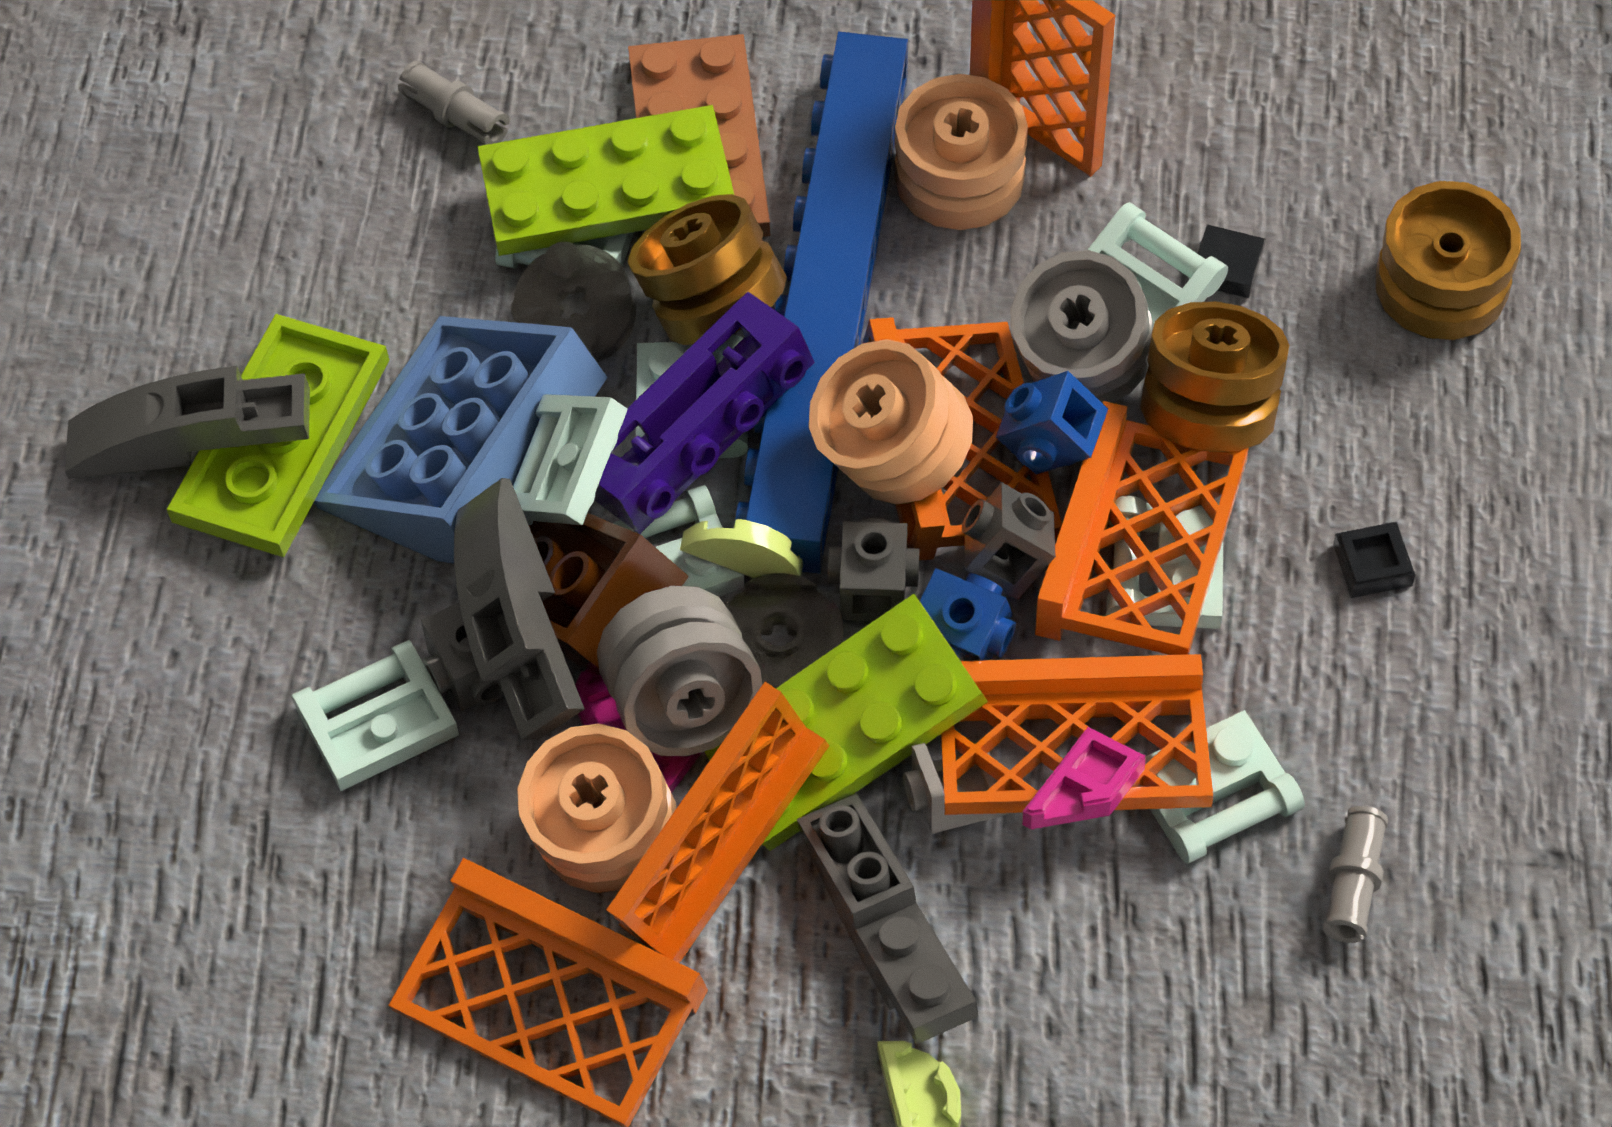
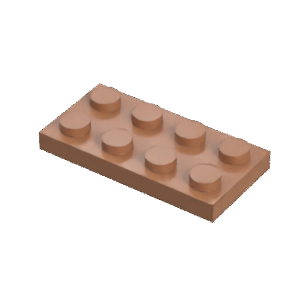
M744 34L628 46L636 118L713 105L734 195L745 198L763 231V237L771 236Z

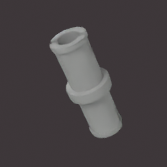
M413 61L408 64L401 73L399 80L406 82L411 87L404 83L398 84L399 93L412 98L433 111L435 120L448 128L457 126L480 140L484 145L501 142L506 136L508 128L497 122L508 125L510 124L509 116L476 98L472 88L460 80L450 82L427 68L420 61Z
M1355 806L1348 809L1344 820L1345 828L1339 856L1331 860L1328 874L1331 883H1333L1323 931L1330 938L1345 943L1361 942L1364 940V936L1366 937L1368 929L1366 925L1372 894L1380 889L1384 873L1381 865L1378 863L1385 828L1388 825V818L1382 811L1368 806Z

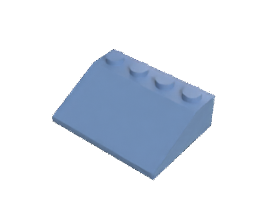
M439 316L324 482L314 504L320 510L436 561L454 563V531L458 509L501 478L510 479L512 485H514L540 420L535 413L542 396L549 394L595 397L608 377L572 327Z

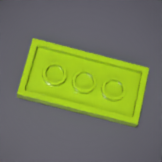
M713 105L477 146L498 256L647 230L664 216L688 203L709 196L734 195Z
M275 314L241 377L243 380L305 373L310 387L309 439L199 451L166 509L171 522L284 558L390 360L386 346Z
M915 594L903 600L776 688L782 692L804 725L824 738L829 747L762 844L769 851L773 850L800 831L797 824L798 818L852 796L912 754V746L929 743L988 702ZM720 745L715 747L714 749L704 751L709 760L713 757V755L720 747Z

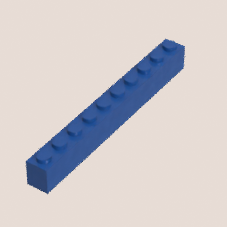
M838 31L834 55H823L820 89L827 90L825 101L815 100L811 136H817L818 141L816 149L806 148L802 168V183L809 184L807 197H796L793 214V232H800L798 245H787L784 260L786 281H791L789 294H781L775 306V311L800 328L815 363L806 371L804 377L797 385L788 389L762 414L759 422L754 426L755 433L762 434L760 448H749L746 458L744 484L745 486H752L749 502L739 501L735 520L742 519L766 525L786 535L792 541L790 550L803 560L802 572L821 574L839 468L824 456L815 445L809 430L810 401L820 378L840 356L861 345L895 151V124L899 107L904 100L908 77V39Z

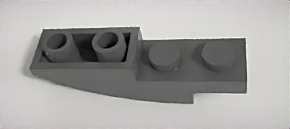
M230 366L173 376L114 395L68 420L65 473L68 479L187 467L191 466L192 451L309 439L310 387L305 373L243 380L238 367Z
M501 478L458 509L454 531L456 588L468 642L481 680L500 682L521 739L539 740L585 708L543 605V601L555 593L511 480Z
M856 793L798 818L797 824L847 933L889 1010L893 1008L897 1010L915 1043L924 1042L979 1017L976 999L917 905L913 884L858 794Z

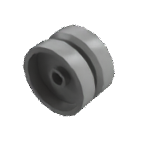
M1090 250L1060 253L1036 265L1019 284L1010 308L1011 334L1034 382L1069 371L1101 402L1107 401L1112 403L1130 394L1145 378L1149 366L1147 360L1154 322L1148 310L1145 295L1133 272L1114 257Z
M669 586L644 593L621 608L603 630L596 652L600 675L609 694L616 701L617 711L626 730L645 744L651 752L660 756H690L714 749L722 744L762 686L761 669L750 648L743 641L742 633L731 612L719 596L699 587Z

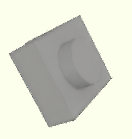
M925 743L912 746V771L903 773L905 792L911 809L913 811L923 810L932 834L1008 814L945 815L942 759L932 761ZM963 754L956 755V760L959 759ZM975 764L957 780V792L987 791L997 780Z

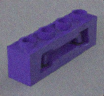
M750 292L741 297L627 408L628 410L619 430L614 449L637 426L645 434L642 437H634L631 440L632 448L621 458L610 453L596 489L594 500L638 534H641L655 519L666 514L674 501L700 475L707 473L715 465L718 457L744 432L752 429L759 422L762 414L781 395L797 385L804 377L806 371L815 363L800 328ZM741 328L745 337L733 349L728 346L723 351L722 355L724 358L717 364L712 353Z

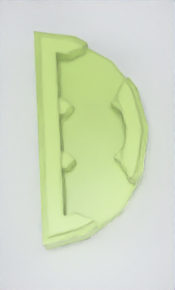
M736 519L734 528L717 527L707 529L708 521H702L683 531L680 551L792 593L795 592L800 583L803 560L790 550L792 541L786 535L766 525Z
M877 1041V1052L896 1127H960V1089L950 1068L943 1061L938 1062L929 1053L912 1048V1043L906 1041Z

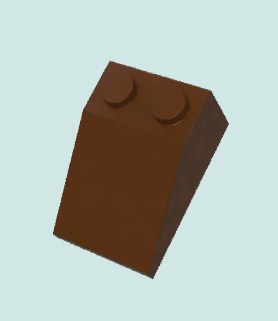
M587 513L583 525L533 521L532 525H529L555 591L553 595L543 601V605L564 657L600 675L596 653L603 630L618 611L644 593L669 586H683L689 577L641 534Z

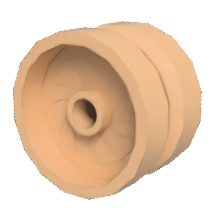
M955 74L934 78L917 87L901 104L895 124V181L900 199L915 216L936 227L966 230L987 226L1007 215L1019 200L1025 179V151L1028 125L1022 105L1011 92L985 77Z
M885 339L857 346L840 356L824 373L810 401L809 430L817 449L873 499L892 504H902L922 500L943 488L962 467L972 443L973 416L964 395L943 377L940 371L928 359L909 344Z
M604 724L570 727L546 740L527 761L517 788L519 817L548 868L570 886L595 893L617 891L622 888L676 810V801L649 748L628 731Z

